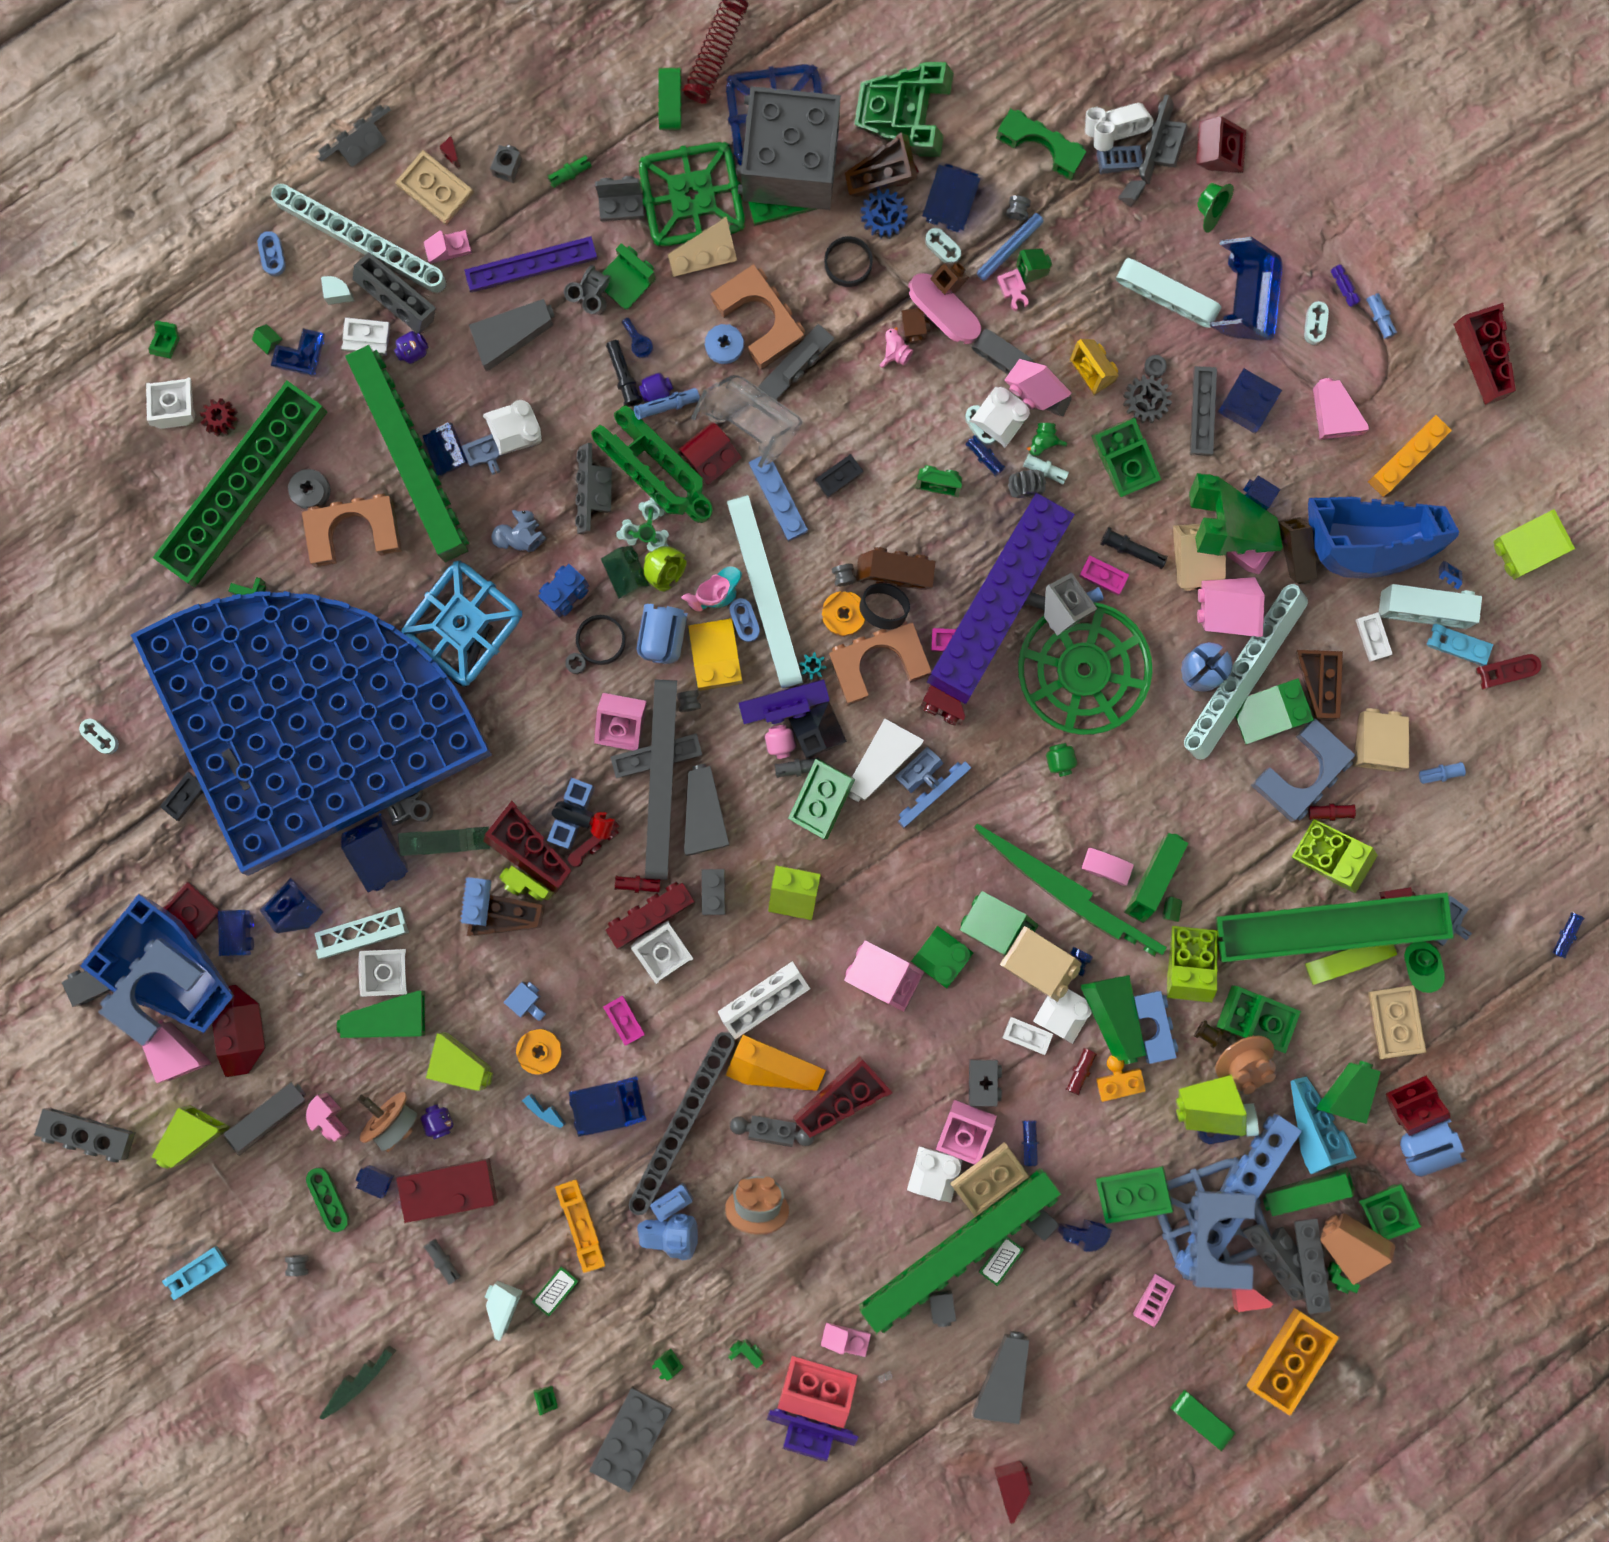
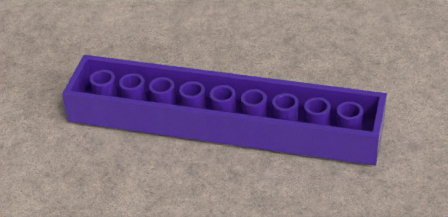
M1035 493L931 672L927 683L967 704L1073 519L1074 513Z

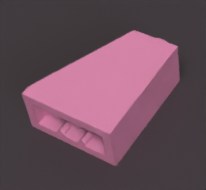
M1332 378L1319 380V383L1313 388L1320 440L1364 435L1369 430L1368 424L1341 381H1333Z

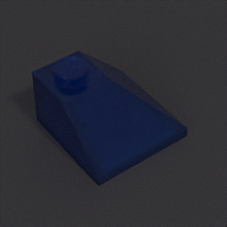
M292 878L260 909V912L277 934L308 929L324 913L318 903Z

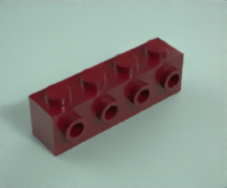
M676 881L665 888L667 892L659 896L657 893L646 900L648 904L640 908L637 905L627 911V917L622 920L620 917H617L609 922V928L605 931L616 949L624 947L655 926L696 903L683 882L678 884Z

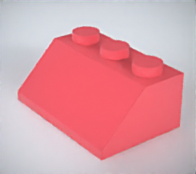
M792 1356L777 1409L844 1428L849 1415L858 1375Z

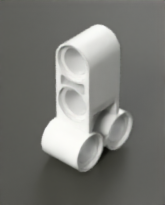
M1135 103L1107 112L1102 108L1092 107L1086 112L1085 133L1090 137H1094V147L1097 150L1108 151L1113 147L1115 140L1146 132L1152 127L1154 121L1142 103Z

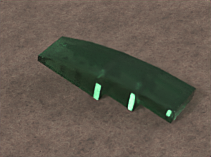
M388 1346L376 1364L368 1360L356 1378L347 1375L319 1418L324 1420L362 1392L383 1370L397 1350Z

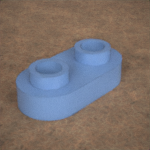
M264 232L259 236L257 242L262 267L267 274L279 276L286 268L281 240L273 232ZM274 242L271 248L267 247L268 243ZM278 263L277 268L273 269L272 264Z
M739 598L734 600L730 605V614L738 636L744 642H753L758 638L760 629L752 606L746 599ZM743 607L745 608V613L738 614L737 609ZM746 628H751L753 633L746 635L744 631Z

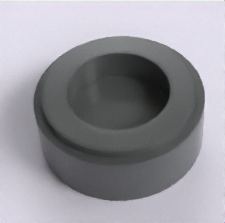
M1159 355L1150 356L1144 364L1146 375L1149 377L1154 375V378L1161 377L1167 368L1165 359Z

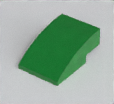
M1129 418L1091 435L1100 459L1120 497L1161 480L1146 439H1143L1135 418Z
M1231 985L1216 1027L1243 1038L1251 1036L1266 1037L1273 1043L1274 1050L1286 1054L1301 1011L1244 988Z

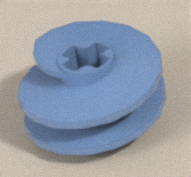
M727 324L717 325L708 332L705 338V349L709 358L714 362L730 364L742 355L744 339L737 328ZM724 341H728L729 346L725 345V348H723L721 343L724 344Z

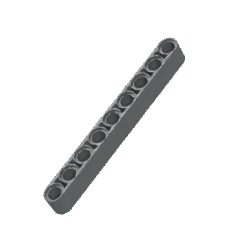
M655 679L645 879L667 880L677 680Z
M730 1032L719 1033L711 1044L629 1201V1209L633 1214L643 1215L650 1208L735 1045V1039ZM723 1035L728 1036L731 1040V1045L728 1048H722L718 1043L719 1038ZM710 1056H717L720 1059V1066L718 1068H711L709 1066L708 1059ZM706 1076L710 1080L709 1087H699L697 1084L698 1078ZM695 1096L698 1098L699 1106L694 1109L690 1108L687 1105L688 1097ZM683 1116L687 1118L689 1123L687 1128L681 1129L677 1126L676 1120L678 1117ZM668 1137L677 1139L678 1146L675 1149L667 1147L666 1139ZM656 1158H665L667 1167L664 1169L657 1168L655 1165ZM649 1177L655 1179L656 1188H646L644 1184L645 1179ZM636 1198H642L645 1201L646 1206L644 1209L639 1210L634 1206Z

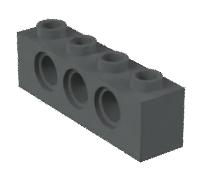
M368 252L354 265L352 280L417 334L419 332L422 333L433 323L436 308L371 253Z
M54 1108L42 1109L34 1135L41 1137V1141L54 1144L56 1141L62 1143L63 1148L69 1150L80 1148L84 1150V1154L96 1157L98 1154L106 1156L105 1160L119 1163L120 1160L128 1159L136 1132ZM61 1124H64L67 1128L64 1136L59 1131ZM83 1130L88 1133V1140L86 1142L81 1139V1132ZM105 1136L110 1140L108 1148H105L102 1144Z

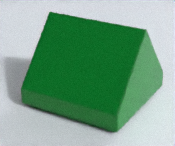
M265 324L255 329L251 340L269 355L283 339Z
M553 1386L533 1390L539 1415L558 1408Z

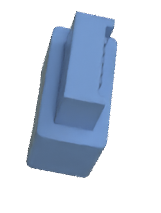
M681 1183L653 1201L650 1207L658 1220L662 1222L692 1203L693 1197L686 1185Z

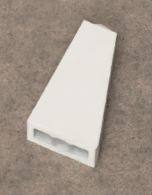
M884 719L852 776L855 781L848 797L857 802L860 799L863 801L868 799L922 745L924 740Z

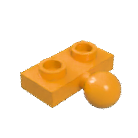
M1109 1056L1107 1067L1113 1074L1096 1078L1100 1100L1104 1102L1146 1092L1141 1069L1137 1068L1122 1072L1125 1065L1124 1060L1119 1061L1116 1057Z

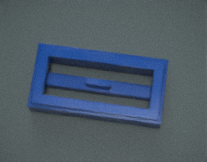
M1443 561L1439 566V578L1443 580L1446 577L1448 584L1454 582V588L1459 589L1463 583L1462 571Z

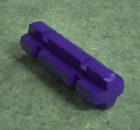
M1340 264L1332 268L1331 273L1334 278H1337L1336 283L1343 296L1347 297L1345 300L1351 307L1360 302V297L1358 293L1354 292L1355 288L1349 276L1345 275L1346 271L1343 265Z

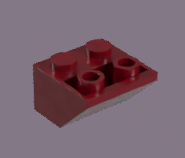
M930 685L921 704L924 707L923 711L932 716L939 714L945 717L943 721L950 725H961L965 718L961 702Z

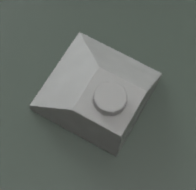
M1072 573L1046 587L1044 617L1049 623L1050 628L1057 635L1068 630L1097 610V607Z

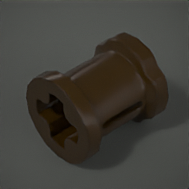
M1204 1019L1198 1026L1194 1037L1202 1038L1214 1049L1222 1039L1224 1031L1216 1030Z

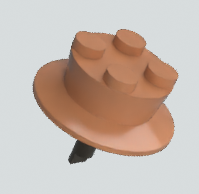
M1235 1035L1227 1038L1230 1047L1221 1054L1215 1067L1218 1078L1232 1075L1236 1088L1243 1091L1246 1095L1253 1093L1255 1089L1265 1083L1272 1082L1276 1078L1274 1073L1276 1065L1272 1061L1274 1046L1268 1038L1251 1036L1240 1041L1237 1040Z

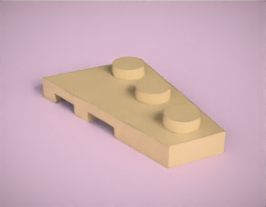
M727 217L722 218L719 222L668 254L673 277L737 261Z

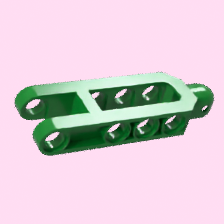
M622 406L614 413L617 424L634 440L629 446L601 424L592 430L591 436L594 442L667 514L684 515L686 513L697 523H704L709 520L713 509L710 501L702 494V477L642 419L638 420L631 408ZM646 451L687 491V497H676L665 486L666 483L663 480L660 481L649 470L650 467L648 465L645 466L636 457Z

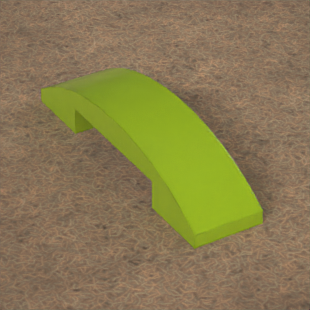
M1394 944L1346 949L1305 963L1312 985L1360 970L1398 954Z

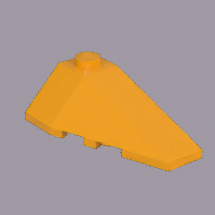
M743 1034L725 1076L746 1085L817 1091L826 1070Z

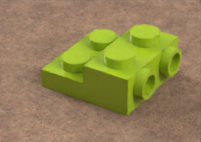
M511 866L509 869L506 867L499 877L506 884L504 888L517 896L519 894L526 895L528 892L535 899L542 901L543 899L549 900L554 894L551 890L514 866Z

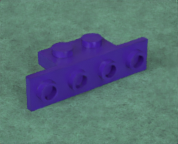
M822 679L738 702L744 724L766 719L767 723L777 724L783 722L786 717H803L806 715V712L810 711V706L828 702L830 699L825 681Z
M780 1409L770 1410L767 1416L768 1421L788 1426L782 1449L825 1462L828 1460L833 1440L855 1446L858 1440V1436L853 1435V1432L850 1430L840 1429L839 1431L832 1429L830 1424L809 1422L810 1419L807 1417L789 1416L786 1411Z

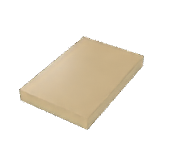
M424 150L395 182L400 189L445 225L450 222L474 193L473 189Z
M1410 985L1368 992L1380 1059L1426 1053L1415 987Z
M1004 1142L950 1184L976 1217L1030 1176Z

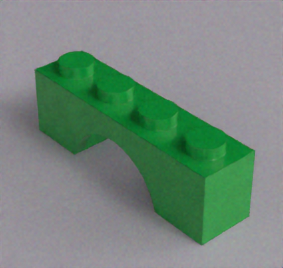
M1010 108L997 130L996 139L1014 149L1027 142H1036L1045 146L1052 155V170L1069 180L1073 179L1087 152L1079 143H1072L1066 140L1061 133L1048 130L1043 123L1032 121L1020 110L1015 111Z

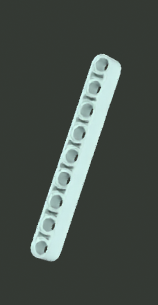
M277 184L272 188L271 196L280 209L364 255L368 252L371 253L389 269L431 292L438 293L444 290L446 280L437 267L285 184ZM282 194H288L286 199L279 200ZM307 204L304 210H298L300 205ZM319 215H326L322 221H317ZM338 225H345L342 231H335ZM364 235L361 241H354L356 236ZM375 246H383L381 251L373 252ZM395 256H402L399 262H392ZM413 267H421L417 273H411ZM432 277H440L437 283H430Z
M749 496L727 501L781 689L803 683Z
M1287 585L1281 591L1264 617L1263 636H1252L1233 664L1230 676L1220 684L1187 734L1184 746L1196 759H1205L1210 755L1305 610L1308 599L1297 585Z

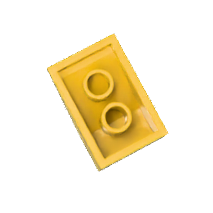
M1080 339L1074 347L1070 361L1093 395L1114 383L1119 376L1117 374L1119 371L1112 361L1109 362L1106 358V351L1100 343L1097 344L1094 339Z
M732 618L688 625L698 690L703 691L743 684Z

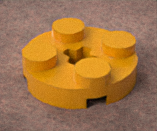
M842 591L830 595L824 602L822 609L823 623L826 628L833 634L842 637L859 631L865 621L859 608L861 598L855 593ZM841 608L843 610L848 609L849 618H839L840 612L838 610Z
M537 1029L529 1031L520 1038L517 1044L516 1055L522 1068L529 1073L536 1075L548 1073L561 1060V1042L555 1034L548 1030ZM541 1045L545 1055L537 1058L533 1049Z

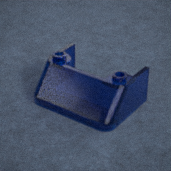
M1252 236L1220 240V245L1230 251L1228 265L1237 274L1233 314H1226L1222 321L1210 322V327L1228 337L1259 341L1272 340L1275 335L1283 268L1280 255Z

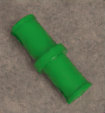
M584 155L571 164L566 163L560 170L547 175L549 182L552 183L551 186L556 188V186L569 179L571 181L576 179L575 176L591 169L592 165L590 161H587V156Z

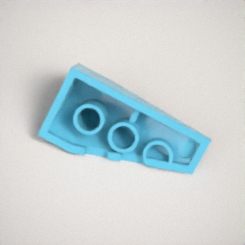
M1302 1077L1290 1081L1297 1128L1302 1131L1299 1135L1301 1154L1310 1174L1321 1172L1355 1159L1356 1155L1348 1137L1343 1130L1339 1132L1333 1123L1334 1116L1331 1113L1317 1110V1105L1322 1099L1309 1079Z

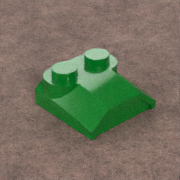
M925 465L924 468L919 469L915 489L959 497L962 477L959 476V472L954 470L942 471L937 470L934 466Z
M937 926L910 962L947 989L974 952Z
M1402 1183L1391 1185L1383 1191L1359 1200L1373 1231L1388 1240L1421 1228V1222L1416 1209Z

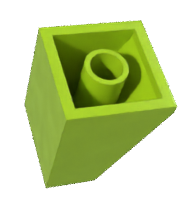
M1555 509L1493 541L1497 555L1502 557L1505 563L1504 568L1507 574L1512 576L1513 580L1575 549Z
M776 865L768 912L812 920L821 874Z
M437 1033L426 1079L481 1091L486 1089L487 1085L490 1086L493 1073L490 1072V1065L449 1033Z
M1232 1075L1179 1089V1098L1176 1099L1178 1107L1176 1113L1179 1122H1184L1186 1130L1236 1136L1246 1135L1247 1114Z
M191 1105L179 1107L156 1147L152 1158L157 1160L156 1163L166 1169L185 1164L224 1134L230 1126Z

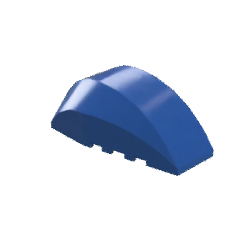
M1359 497L1309 498L1308 500L1309 525L1312 527L1316 553L1320 562L1330 572L1342 577L1360 579L1383 577L1408 570L1444 550L1459 535V530L1445 506L1416 504V507L1404 506V502L1395 501L1394 505L1381 504V500L1372 499L1371 503L1361 502Z
M138 894L80 967L111 991L115 992L117 990L115 985L122 976L127 977L132 971L129 968L138 957L141 959L145 955L146 951H144V948L152 939L156 941L159 938H163L202 968L205 973L189 991L184 990L164 974L157 972L147 973L139 980L136 986V1002L204 1033L234 995L182 921L154 901Z

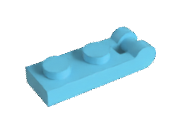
M1433 624L1431 630L1433 634L1428 639V647L1481 666L1487 665L1493 644L1448 629L1445 626ZM1441 636L1446 637L1445 643L1440 641Z
M215 1246L162 1282L172 1292V1299L176 1300L228 1266V1263L218 1247ZM179 1278L184 1285L181 1288L176 1282Z

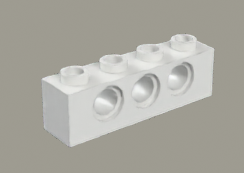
M792 961L719 1010L718 1013L734 1039H737L810 990V987Z

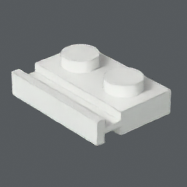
M345 318L341 349L346 352H354L370 345L373 351L377 349L380 355L387 356L386 350L389 340L390 323Z

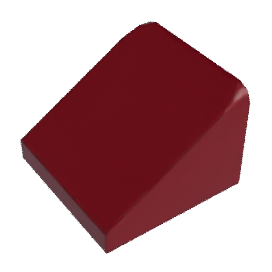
M450 136L440 145V150L443 156L459 169L461 166L452 136Z

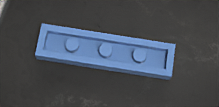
M769 453L748 462L788 542L807 533L808 529Z
M965 761L961 765L957 762L949 770L951 774L945 780L943 777L937 780L939 784L938 786L934 784L936 787L929 794L926 792L922 793L915 800L918 804L912 809L909 806L899 814L901 819L898 823L904 829L971 769L968 763Z

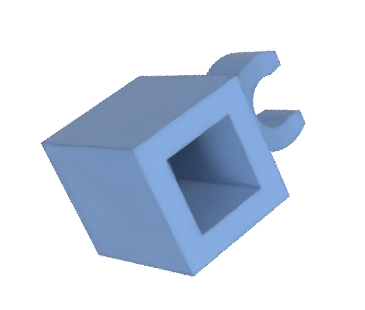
M530 981L527 984L521 982L503 1002L519 1017H524L529 1012L534 1018L541 1021L546 1015L542 1009L535 1005L541 996L538 994L539 989Z

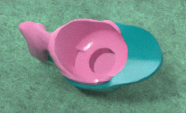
M726 567L718 574L712 575L709 580L700 584L696 595L687 593L681 598L687 601L693 610L698 612L707 607H725L736 598L737 592L735 587L742 577V572L736 567Z

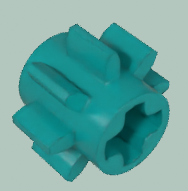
M816 652L813 653L812 657L804 654L805 663H799L800 667H805L801 675H810L811 681L815 675L822 678L820 671L827 669L825 665H821L824 657L818 659ZM811 661H815L816 666H819V668L810 671V667L807 665H811Z

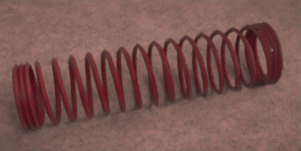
M722 0L719 3V8L716 10L717 14L714 16V21L711 22L712 27L708 29L709 33L706 35V40L703 41L704 46L700 48L701 52L698 53V59L695 60L696 65L692 67L693 71L690 72V78L687 79L688 84L683 89L684 95L689 99L701 104L709 102L710 95H712L710 90L714 89L712 83L717 82L715 77L720 76L718 71L722 70L719 64L725 63L722 58L728 57L725 52H729L730 48L728 46L733 45L730 39H735L733 33H737L738 29L736 27L741 26L739 22L743 20L741 14H745L749 7L746 0H736L743 6L729 0ZM723 3L727 8H721V4ZM721 10L724 14H718V11ZM724 10H729L738 14L741 17V19L735 18L727 14ZM721 16L729 17L735 20L739 25L732 24L723 19ZM718 22L730 25L736 31L729 30L720 25ZM713 28L716 33H711L710 30ZM716 29L724 30L730 33L733 37L725 36ZM708 35H711L714 39H708ZM713 35L721 36L730 41L731 44L722 42ZM708 41L712 46L705 45V42ZM710 41L720 43L727 47L728 50L721 49ZM705 47L709 52H703L702 49ZM709 48L716 49L724 53L726 56L718 55L711 51ZM700 54H703L706 58H700ZM706 54L713 55L722 60L723 62L715 61L709 58ZM700 60L704 65L697 64V61ZM703 60L716 64L720 69L706 64ZM697 66L701 71H695L694 68ZM701 67H705V68H708V69H710V70H713V71L716 72L718 75L711 74V73H709V72L703 70ZM692 73H695L698 77H692ZM698 73L705 74L713 78L715 81L707 80L700 76ZM692 79L697 84L689 83V80ZM695 79L708 83L712 88L700 84ZM690 91H693V92H695V93H698V94H700V95L703 96V97H699V96H697V95L691 93Z

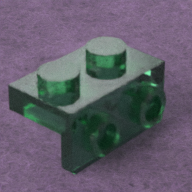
M632 546L619 547L601 558L618 599L626 597L639 588L649 586L644 570L638 560V554Z

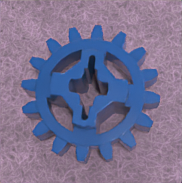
M880 189L877 190V196L870 193V201L864 199L863 205L865 207L861 208V214H863L861 222H867L865 230L871 228V235L873 236L878 232L880 238L886 233L891 238V232L893 231L899 234V227H905L903 220L908 219V214L904 213L908 207L907 205H902L904 198L897 199V192L889 195V189H886L885 194H882ZM877 203V207L871 210L872 206ZM882 208H883V211H885V214H888L887 220H886L885 216L883 215V213H881V209H882ZM899 216L897 221L894 224H891L892 220Z

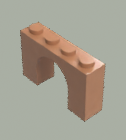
M753 264L710 293L711 301L723 317L748 302H761L772 310L775 315V323L772 329L748 346V353L760 370H762L796 347L804 339L803 333L805 330L799 321L795 322L792 319V311L786 303L782 305L778 299L780 295L774 286L770 287L767 284V276L761 268L757 269Z
M377 494L373 496V499L368 500L355 498L351 500V503L343 504V502H333L329 504L330 507L324 508L312 506L307 508L308 511L302 512L310 564L314 567L337 563L333 544L334 530L342 520L353 516L365 518L370 522L376 552L379 555L402 552L394 502L386 494Z
M905 621L900 627L888 632L886 629L879 630L873 633L874 637L868 639L865 636L852 641V645L847 647L841 644L832 648L833 652L829 653V658L847 706L867 699L869 696L860 673L859 665L863 656L872 649L887 648L894 651L903 663L909 682L931 674V669L913 622L907 624V621Z

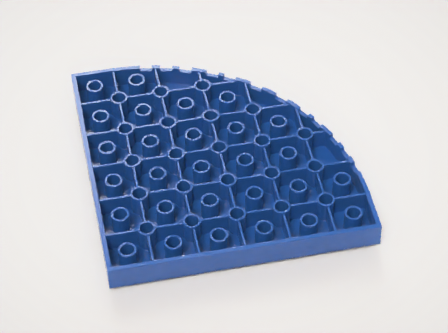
M287 591L283 593L254 592L253 594L246 595L237 594L223 599L217 598L201 605L196 604L131 634L239 870L246 876H250L492 756L460 692L440 666L416 642L404 635L393 625L384 622L365 610H360L342 601L330 600L313 594H295ZM228 748L231 749L240 764L236 769V776L231 770L228 760L222 755V752ZM244 773L246 774L247 779H244V777H243V774H244ZM243 781L246 784H250L251 787L244 791L239 782Z

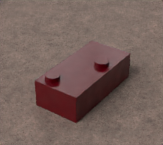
M490 1158L401 1175L396 1178L404 1223L494 1206L498 1203Z

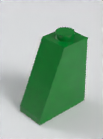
M1359 1061V1065L1349 1063L1319 1102L1317 1110L1367 1124L1381 1071L1372 1069L1373 1064Z

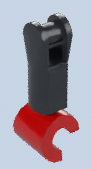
M558 801L552 810V816L555 819L589 828L591 825V833L596 838L608 839L611 835L615 819H606V812L594 814L585 809L574 807L564 801Z

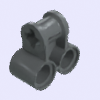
M590 265L580 283L571 282L565 286L564 296L570 302L582 303L583 309L589 314H602L607 308V302L601 295L609 285L611 276L603 275L595 270V266ZM575 287H578L580 289V296L575 299L572 292ZM594 298L599 302L596 310L591 308V301Z
M423 790L417 792L413 797H407L385 808L392 819V826L401 824L411 817L420 822H426L433 816L432 806L424 801H419L423 796ZM424 805L427 812L423 817H418L417 809L419 806Z

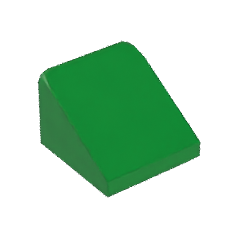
M1166 897L1162 918L1179 922L1182 900Z

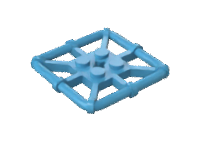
M459 560L454 561L430 592L427 591L424 594L425 598L406 621L404 628H402V633L416 642L451 679L462 686H469L494 654L497 655L500 652L499 648L518 625L520 618H522V611L519 610L513 601L500 592L492 581H487L469 565ZM462 573H465L481 587V590L472 601L463 595ZM454 575L455 594L445 606L436 597ZM488 595H491L509 611L485 614L478 607ZM432 603L441 610L433 623L415 626ZM465 618L464 626L457 628L459 625L457 620ZM510 619L492 644L480 635L489 622ZM436 631L443 639L432 651L414 635ZM477 640L487 650L468 673L467 650ZM449 644L458 649L459 673L441 658L442 653Z

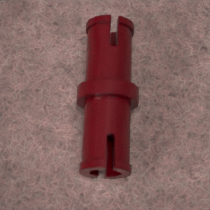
M1329 803V806H1309L1308 817L1309 820L1329 819V821L1342 818L1355 819L1356 807L1355 804L1335 805L1334 803Z
M616 875L614 890L635 891V893H639V891L659 893L660 879L640 878V875H636V877Z
M1083 1048L1077 1066H1074L1072 1069L1074 1073L1066 1087L1067 1091L1080 1095L1086 1077L1089 1078L1091 1074L1089 1070L1097 1056L1095 1052Z

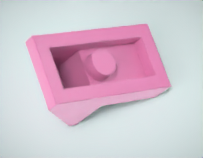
M441 230L424 241L429 264L472 254L466 230L444 235Z
M826 1323L821 1346L840 1354L846 1352L866 1357L871 1334Z

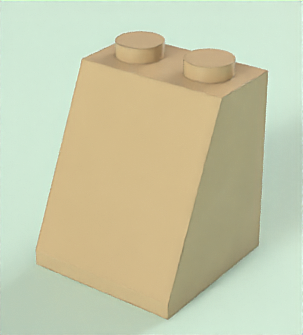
M1200 524L1173 526L1177 583L1187 591H1193L1197 587H1201L1202 581L1226 579V555L1217 556L1197 552L1195 536Z
M1367 708L1366 711L1359 713L1353 766L1391 772L1408 769L1409 717H1404L1401 712L1389 711L1388 714H1381L1379 709Z
M1024 926L1000 965L1020 980L1058 1002L1067 993L1071 980L1079 974L1081 963L1073 956Z

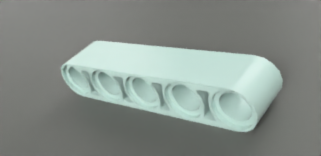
M1125 259L1116 277V281L1119 284L1203 327L1211 328L1222 308L1216 301L1133 259Z

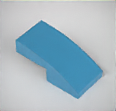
M532 1094L522 1100L535 1115L545 1122L559 1128L566 1124L553 1106L545 1111Z

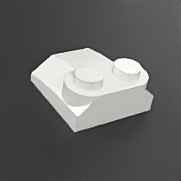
M191 378L151 384L146 383L147 422L150 426L159 429L187 426L195 420L196 413L193 409Z
M995 387L970 422L976 424L1005 448L1029 417L1030 412L1028 406L1003 387Z
M517 400L512 405L483 415L500 455L538 445L542 441L541 429L530 404L524 400Z
M668 921L655 926L640 936L630 946L655 984L689 960H693V957Z
M406 949L359 951L358 967L361 997L407 994L405 979Z
M1068 989L1065 996L1060 998L1058 1002L1047 996L1033 1022L1073 1044L1092 1011L1085 998Z
M919 1146L907 1190L951 1203L955 1189L950 1183L959 1176L963 1160L946 1153Z

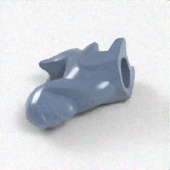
M512 510L514 517L519 523L515 528L505 524L498 525L492 532V543L498 548L507 549L511 546L516 550L533 552L546 540V537L542 532L536 533L534 531L539 526V523L533 520L534 514L531 511Z

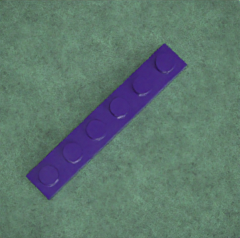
M590 236L464 269L469 290L472 293L597 260V255L592 237Z

